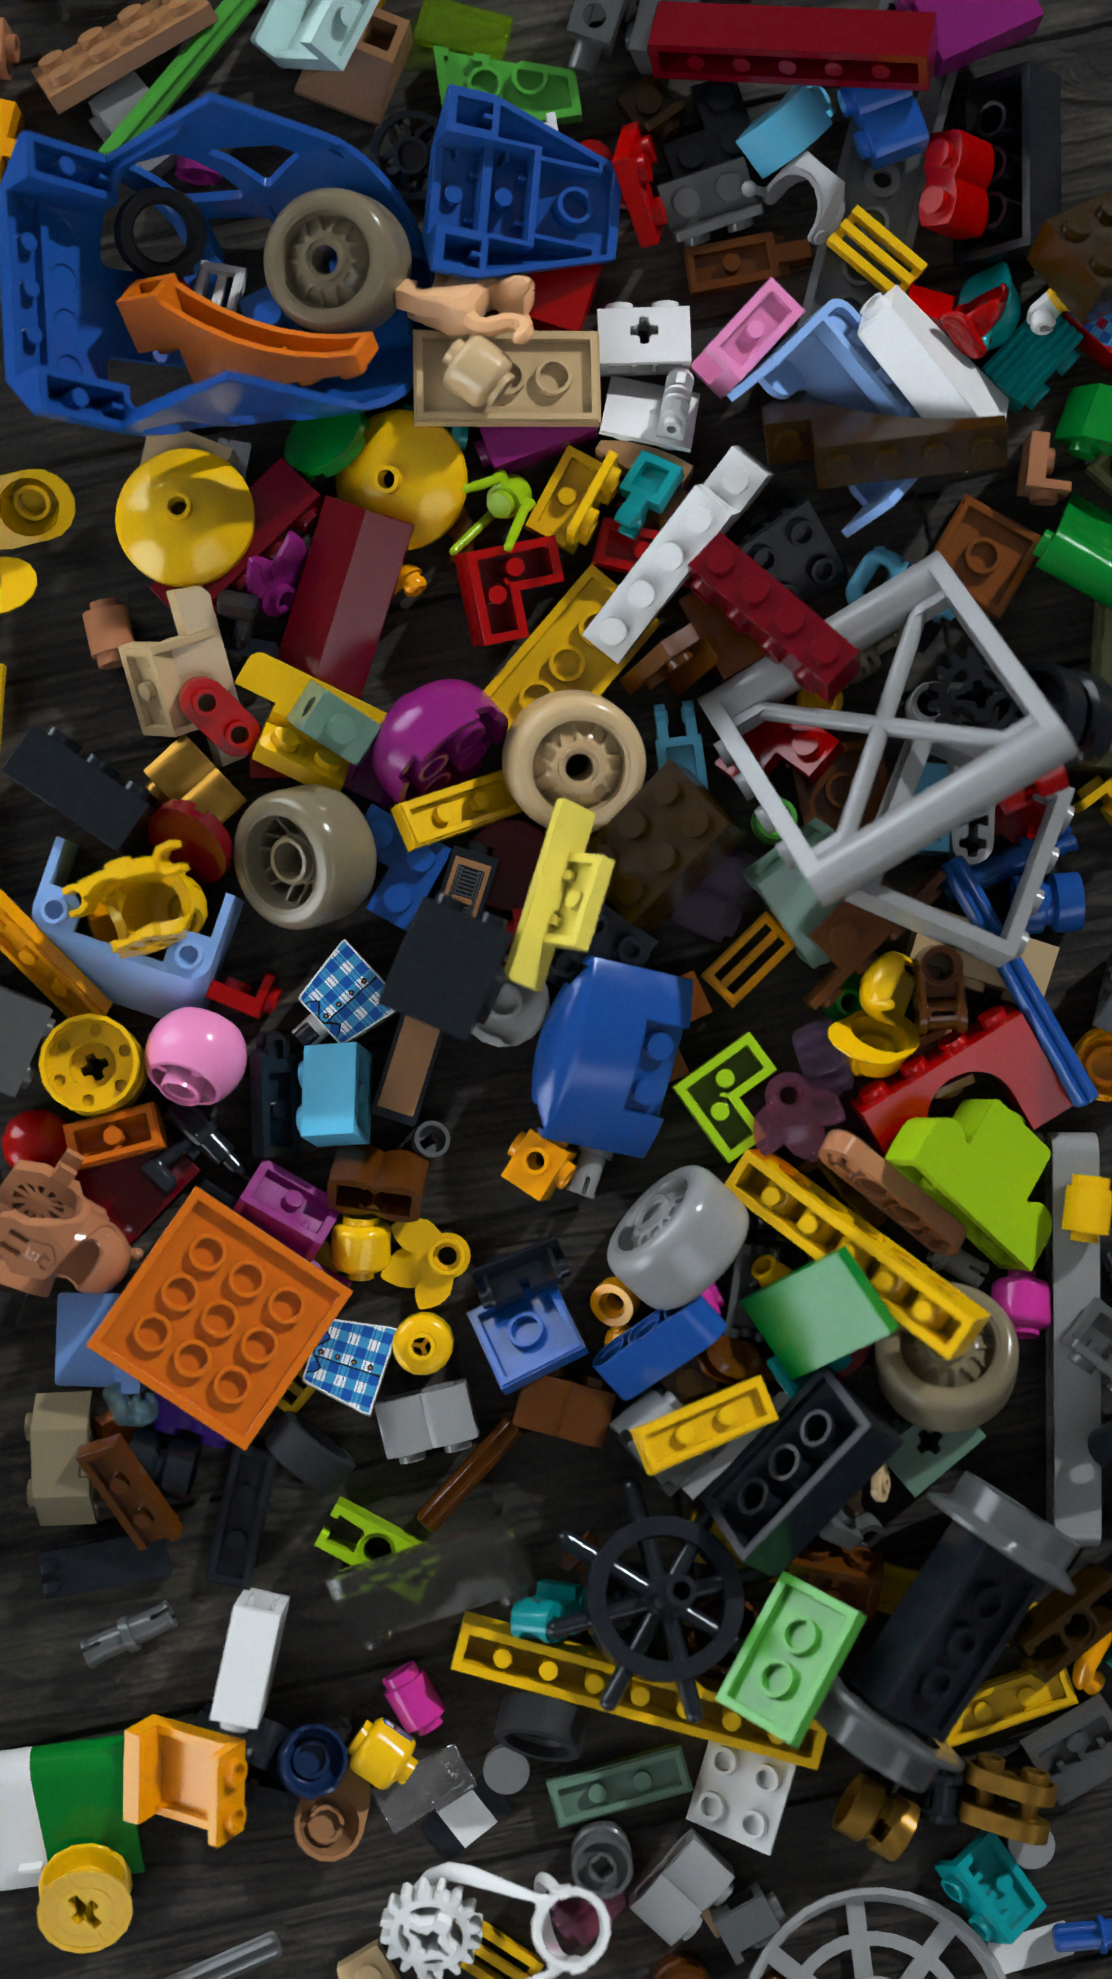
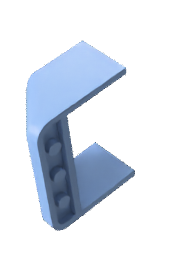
M832 299L817 310L764 357L727 394V397L733 402L758 382L769 395L781 400L788 399L798 390H806V394L810 397L845 408L876 414L922 418L859 339L857 332L861 316L853 306L842 299ZM919 477L848 486L851 494L863 507L841 532L848 538L892 508Z
M56 836L33 903L32 921L112 1003L160 1019L169 1012L182 1007H197L208 1010L211 999L205 996L212 980H218L244 901L226 893L212 936L208 937L199 933L188 932L186 939L167 948L163 961L145 955L121 959L119 954L113 953L110 943L76 932L80 918H71L69 911L77 909L80 906V902L75 895H63L61 889L67 885L80 846Z

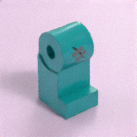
M542 1579L537 1582V1593L535 1596H519L513 1605L510 1622L513 1637L537 1638L545 1643H554L573 1635L552 1638L548 1635L546 1626L551 1619L581 1611L582 1587L580 1584Z

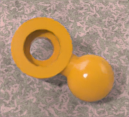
M617 1277L604 1279L592 1292L590 1298V1305L594 1315L599 1321L610 1326L604 1338V1346L633 1327L628 1322L640 1307V1299ZM614 1294L618 1295L623 1302L618 1301Z

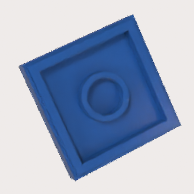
M528 1282L521 1285L525 1298L500 1307L497 1311L493 1307L485 1310L483 1305L467 1312L492 1371L505 1396L589 1353L557 1285L533 1293Z

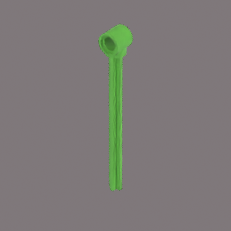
M223 0L214 11L219 21L198 32L190 39L101 146L98 153L107 155L158 124L261 0Z

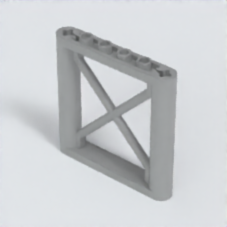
M938 550L824 620L860 652L904 626L875 715L779 704V702L799 691L802 687L795 681L793 673L782 663L779 665L773 663L766 656L697 698V701L721 739L713 744L727 768L736 763L741 773L733 777L747 801L754 797L758 799L761 807L754 810L765 831L770 835L777 830L782 841L775 844V847L789 870L796 865L799 866L824 908L1079 755L1075 742L1060 718ZM948 608L1026 717L1004 731L894 718L925 623ZM765 721L869 734L837 832L812 848L808 845L742 738V735ZM888 736L990 749L989 752L857 831Z

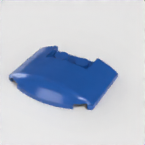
M588 955L581 962L588 967L570 985L565 982L558 992L544 1021L538 1040L532 1073V1102L538 1104V1111L543 1127L537 1126L540 1137L644 1158L664 1119L659 1116L683 1029H689L693 980Z

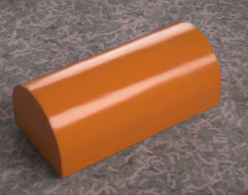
M155 1102L63 1125L67 1148L69 1147L84 1156L82 1163L76 1171L165 1149L168 1146L164 1121L160 1109Z

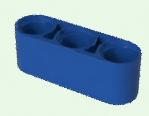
M699 1295L679 1308L671 1310L657 1309L604 1346L593 1359L592 1367L622 1400H630L710 1347L721 1337L727 1325L702 1295Z

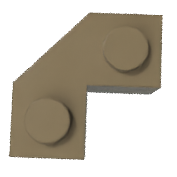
M92 1391L36 1393L33 1412L26 1414L25 1436L26 1440L31 1443L32 1479H29L27 1485V1502L29 1508L35 1507L40 1526L97 1524L100 1493L75 1459L81 1445L97 1440L94 1418L98 1416Z

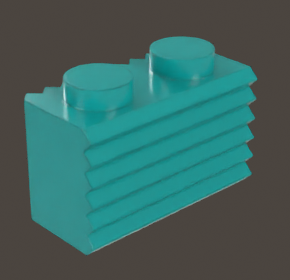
M1061 315L1056 318V325L1052 327L1053 331L1047 335H1036L1033 333L1027 320H1025L981 368V371L1009 399L1008 409L1015 415L1025 405L1033 410L1049 392L1050 388L1045 382L1056 371L1059 375L1063 376L1081 356L1075 349L1084 337L1067 320H1064Z

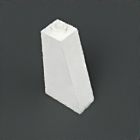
M897 284L884 295L881 292L876 293L864 304L860 311L862 316L857 336L922 418H975L1005 415L1006 418L1009 399L967 356L963 355L956 348L952 340Z

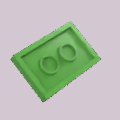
M783 1571L715 1700L798 1749L867 1617Z

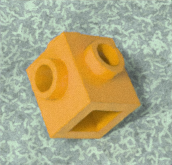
M530 1128L528 1133L521 1131L512 1142L507 1152L512 1158L501 1176L536 1200H549L556 1187L562 1190L571 1180L577 1169V1166L572 1164L578 1152L568 1147L569 1143L542 1138L539 1136L537 1128ZM541 1154H542L543 1157H544V1165H543V1166H542L541 1163H540V1156H541Z

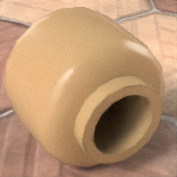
M476 335L466 343L458 338L442 359L448 365L444 374L445 384L473 407H481L486 403L491 407L494 406L515 378L510 373L512 368L511 358L482 335Z

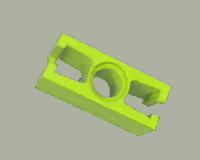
M340 1496L330 1516L338 1519L340 1515L362 1529L363 1533L359 1542L354 1544L330 1533L331 1528L324 1525L314 1546L418 1601L428 1576L421 1573L416 1580L396 1567L394 1564L398 1554L405 1552L427 1562L424 1571L432 1574L440 1560L442 1550ZM375 1537L383 1538L390 1544L391 1553L385 1558H375L367 1551L366 1542Z

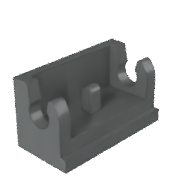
M744 1241L730 1266L725 1299L727 1306L724 1307L723 1320L727 1325L723 1332L724 1336L739 1338V1336L747 1337L755 1341L764 1342L765 1339L740 1301L748 1294L761 1288L758 1281L751 1274L753 1263L760 1256L766 1254L772 1255L779 1261L781 1247L753 1244L752 1242Z

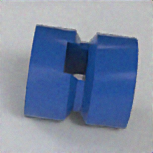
M1078 872L1050 874L1046 882L1042 881L1040 889L1045 891L1042 904L1037 913L1029 917L1025 931L1029 934L1043 933L1047 925L1054 933L1082 931L1085 920V894L1080 874ZM1022 875L1011 876L1008 888L1009 910Z

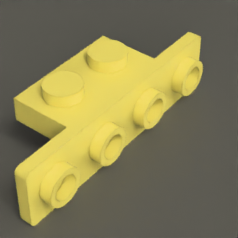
M559 798L556 801L505 967V979L537 992H541L544 988L555 948L588 952L615 864L614 860L604 855L585 853L595 821V813L568 799Z

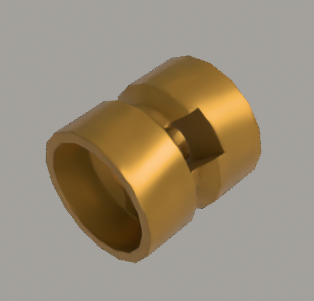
M858 1773L851 1780L840 1798L833 1816L832 1826L833 1829L856 1842L865 1838L868 1849L892 1862L900 1857L910 1842L920 1817V1808L917 1804L898 1793H892L887 1796L884 1785L863 1773Z

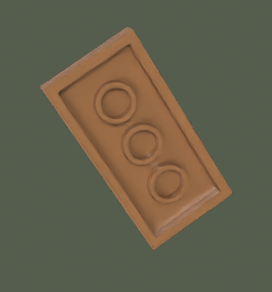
M150 0L143 5L140 3L130 5L117 15L118 20L103 29L102 27L91 28L79 36L78 43L65 51L55 50L43 56L38 62L39 66L31 70L59 115L219 21L211 4L207 0Z

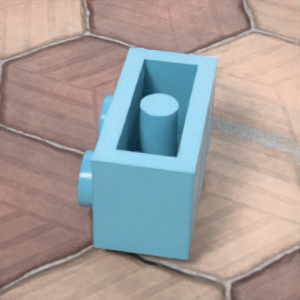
M358 1042L304 1046V1059L298 1066V1079L302 1087V1106H299L297 1109L296 1124L300 1137L316 1147L370 1144L373 1054Z

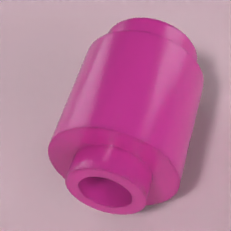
M410 1661L389 1673L382 1680L387 1689L384 1695L406 1733L417 1731L419 1736H423L442 1724L441 1714L447 1707L424 1668L418 1669L415 1662Z

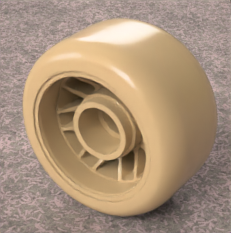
M561 690L539 697L518 714L505 737L502 751V768L506 785L512 797L521 809L536 823L548 829L556 801L559 798H563L595 813L592 833L602 830L641 790L646 774V753L642 738L635 724L611 701L588 691ZM575 754H585L587 756L585 769L578 775H568L565 769L568 759Z

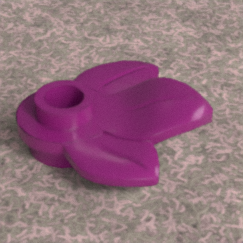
M293 531L288 532L280 550L272 561L261 556H252L248 560L246 569L247 591L258 597L260 610L270 617L280 616L292 608L309 550H306L304 541Z

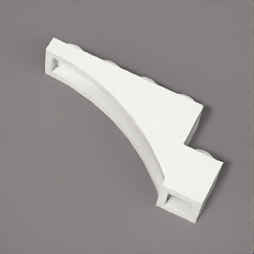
M740 445L732 446L704 484L695 485L582 636L617 664L621 663L647 628L689 578L687 565L719 532L725 535L744 512L749 509L775 473Z

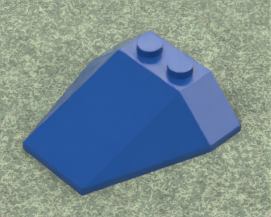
M450 84L446 91L430 150L422 237L430 271L476 281L507 277L513 274H529L613 262L616 259L621 188L612 162L496 94Z

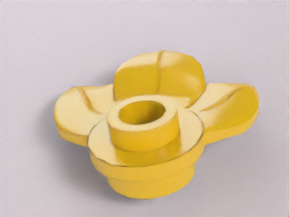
M419 1218L415 1222H395L391 1225V1231L402 1248L398 1249L391 1256L390 1264L385 1270L381 1271L382 1279L397 1287L415 1288V1298L419 1309H428L440 1305L451 1294L454 1278L464 1273L470 1263L471 1252L468 1243L455 1233H441L427 1219ZM444 1247L453 1248L457 1254L455 1262L451 1264L443 1263L439 1258L440 1250Z

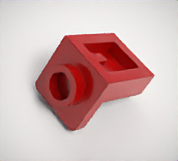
M266 972L256 997L250 995L253 986L227 976L224 984L212 980L205 997L262 1020L265 1012L273 1014L283 989L277 987L279 977Z

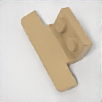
M200 586L166 591L178 633L177 636L170 637L161 642L132 641L118 647L143 735L178 737L198 730L182 714L178 706L179 690L190 678L196 676L209 677L221 684L239 702L210 594ZM203 694L198 699L200 710L209 708L212 703L210 694ZM236 726L231 731L232 741H239L244 736L243 726ZM207 738L215 766L223 767L247 756L234 757L227 755Z

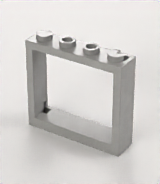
M905 739L875 820L913 798L929 754L962 768L989 752V750ZM1069 787L1047 798H1043L1038 794L1032 796L1033 800L1047 807L1000 937L880 885L884 873L847 894L844 901L999 968L1015 959V957L1019 958L1027 946L1029 933L1025 929L1029 917L1037 913L1044 899L1045 891L1040 889L1044 875L1052 871L1059 857L1060 849L1055 847L1060 832H1064L1072 820L1075 808L1070 803L1075 788Z

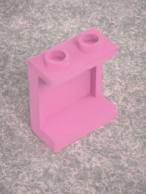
M771 277L693 361L690 367L691 371L722 399L749 373L805 310Z

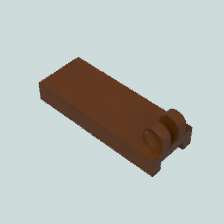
M120 1433L80 1446L75 1459L139 1551L148 1549L150 1542L168 1537L171 1542L179 1540L184 1526L179 1520L177 1509L169 1506Z

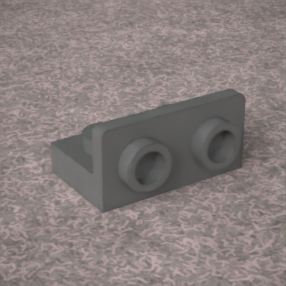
M740 156L654 186L657 197L660 196L666 209L667 224L665 225L670 241H683L686 248L711 240L710 231L726 226L728 233L754 225L752 217L760 215L764 211L762 204L756 202L755 195L746 197L742 193L743 183L751 181L744 157Z

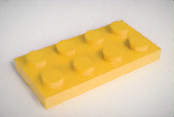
M591 564L483 691L508 718L507 732L515 718L526 706L548 693L561 690H583L602 696L657 632L662 622L655 618L619 664L582 636L618 588L617 584Z

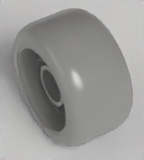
M698 1165L680 1167L668 1173L647 1189L623 1216L613 1232L608 1245V1265L614 1275L648 1306L658 1310L679 1308L707 1290L737 1256L749 1229L748 1211L740 1199L708 1169Z

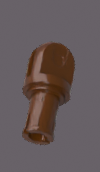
M721 1335L715 1343L697 1355V1363L706 1377L715 1382L732 1386L755 1375H761L765 1385L774 1388L778 1387L777 1381L767 1365V1360L771 1356L759 1354L756 1346L751 1342Z

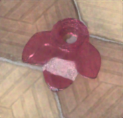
M794 1072L780 1073L773 1077L766 1087V1105L754 1118V1140L763 1156L775 1152L785 1144L787 1149L801 1159L816 1162L819 1159L818 1152L825 1140L824 1126L838 1124L846 1119L842 1104L834 1093L828 1089L811 1087L809 1082L800 1074ZM784 1087H791L796 1092V1100L791 1105L784 1104L780 1099V1092Z

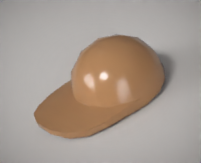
M348 1759L345 1774L335 1791L314 1800L302 1797L298 1799L294 1816V1836L302 1851L317 1861L334 1862L347 1857L358 1846L364 1833L370 1805L371 1787L368 1781L352 1771L349 1765L350 1760Z

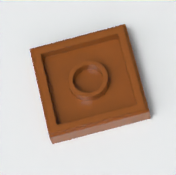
M965 494L932 553L936 550L941 553L983 613L998 621L1036 557L1032 552L1041 536Z

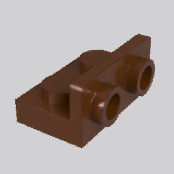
M700 618L661 641L620 679V682L630 695L645 685L649 691H652L664 682H667L675 695L680 696L724 659L725 654L719 647L714 635L707 630Z
M815 1537L788 1565L786 1572L859 1611L867 1617L863 1625L872 1627L885 1583L883 1554L861 1546H856L850 1551Z

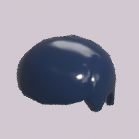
M308 1724L294 1729L286 1735L277 1751V1772L284 1787L298 1797L314 1800L332 1793L338 1788L347 1769V1748L337 1732L321 1724Z

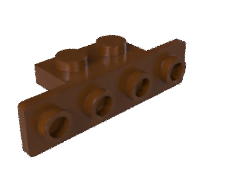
M931 869L905 896L929 906L943 892L940 884L947 878V875L941 869ZM884 877L882 878L880 885L898 892ZM844 897L807 935L836 966L802 1001L809 1008L815 1010L820 1005L828 1008L844 992L845 988L841 984L853 972L860 975L867 970L878 957L874 951L886 939L890 942L897 939L907 928L844 901Z

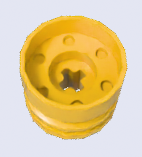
M87 1013L70 1017L52 1029L42 1045L39 1059L42 1083L54 1100L84 1117L92 1118L130 1108L136 1104L146 1088L148 1074L145 1067V1050L133 1034L107 1016ZM95 1059L109 1065L103 1069L104 1077L101 1080L93 1075H88L94 1069L92 1061Z

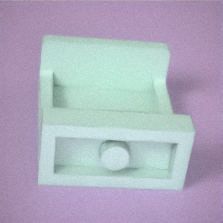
M270 0L250 40L253 45L281 68L344 71L380 0Z

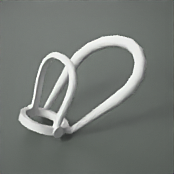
M451 1861L429 1868L421 1876L427 1878L430 1886H437L440 1878H446V1883L465 1884L535 1903L536 1911L532 1919V1940L538 1954L547 1962L549 1970L526 1979H553L564 1971H569V1974L585 1972L606 1950L611 1936V1926L605 1904L591 1891L578 1886H571V1884L560 1885L546 1872H539L535 1876L534 1892L477 1867ZM421 1877L414 1884L413 1887L415 1889L419 1888ZM580 1896L587 1899L596 1909L600 1920V1933L595 1946L583 1957L565 1954L557 1942L549 1909L558 1900ZM427 1971L423 1979H436L433 1971Z

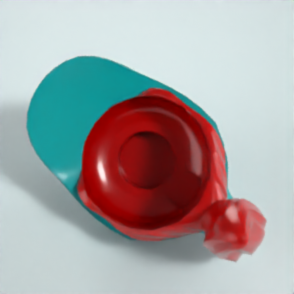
M1002 261L971 277L961 290L958 306L953 311H946L941 315V322L956 348L967 357L972 359L982 358L987 351L1002 346L1017 328L1021 316V301L1013 285L1008 264Z

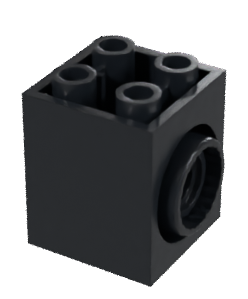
M437 891L434 900L423 896L377 1003L467 1041L476 1023L485 1025L505 981L506 962L503 960L514 935L506 932L509 924L508 921L485 911H481L479 918L476 919L462 912L466 903Z

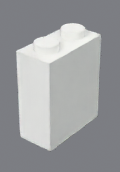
M251 1587L250 1590L244 1589L234 1604L209 1719L221 1722V1728L238 1733L247 1732L249 1728L257 1730L269 1701L290 1595Z

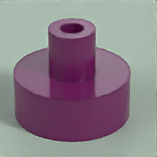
M179 155L176 156L175 175L180 180L197 185H213L221 181V174L197 161Z

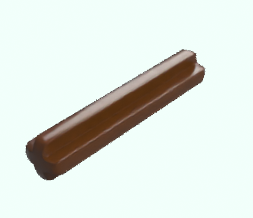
M504 1417L422 1506L416 1516L418 1521L429 1531H436L521 1438L523 1429L513 1425L512 1418Z

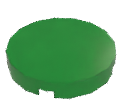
M365 412L336 417L298 420L291 428L285 441L284 457L287 463L307 481H315L314 476L321 474L326 478L334 476L349 466L362 451L366 442L363 433L365 427L369 430V419Z

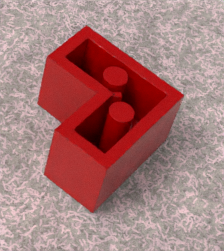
M556 535L516 542L510 552H506L504 545L454 556L472 646H487L529 637L520 590L564 581Z

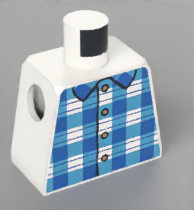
M344 939L299 995L298 999L311 1014L291 1032L303 1046L318 1045L329 1034L338 1043L353 1042L398 1012L377 1003L386 982L357 950Z
M334 1319L305 1362L307 1366L302 1382L349 1408L371 1417L392 1353L393 1336L397 1329L388 1326Z

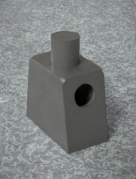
M575 0L566 30L569 45L574 47L568 69L575 70L576 74L593 78L600 56L607 59L613 58L633 0ZM594 23H601V24H603V25H601V26L598 27V28H591V27H589L590 25H592V24H594Z

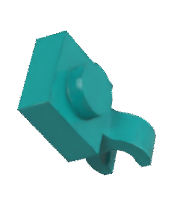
M642 449L619 486L621 496L627 499L620 506L614 517L615 522L621 524L618 533L635 540L644 526L649 509L662 514L685 477L682 467Z

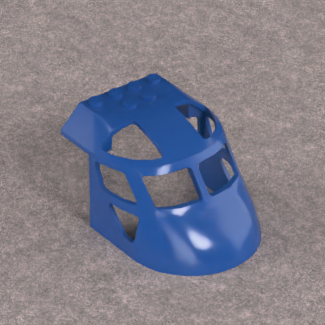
M212 92L205 94L107 155L28 130H24L18 135L0 183V286L5 380L34 415L120 434L161 436L212 426L236 427L277 420L303 421L358 414L394 403L413 388V330L435 329L429 328L422 323L414 322L407 317L406 311L399 309L386 323L371 331L374 334L379 349L366 366L365 372L351 379H341L340 376L323 378L311 385L302 386L299 382L282 384L226 370L199 384L192 383L137 408L131 402L129 385L108 380V359L187 368L179 349L169 354H159L158 350L138 353L116 301L122 296L126 285L133 283L135 280L149 277L133 271L110 268L101 261L100 239L105 211L119 204L118 190L120 182L135 192L152 187H170L174 189L158 176L136 165L138 162L169 154L179 155L197 161L218 172L239 188V190L186 194L198 205L206 222L207 232L205 249L202 258L194 266V275L180 276L190 286L192 291H194L201 260L226 264L220 244L210 227V219L264 217L268 218L271 224H273L283 208L296 197L311 190L331 187L343 188L371 197L394 214L403 227L409 241L412 255L411 279L417 280L418 288H431L435 275L434 272L430 271L422 242L423 236L410 209L384 173L352 145L322 130ZM276 145L295 153L271 177H263L231 155L217 149ZM153 205L174 226L185 245L187 231L182 217L173 208L165 205ZM336 251L330 259V272L337 266L338 257ZM211 274L205 297L212 301L218 278L216 274ZM228 280L222 303L224 308L227 307L231 291L230 280ZM301 327L304 332L316 333Z

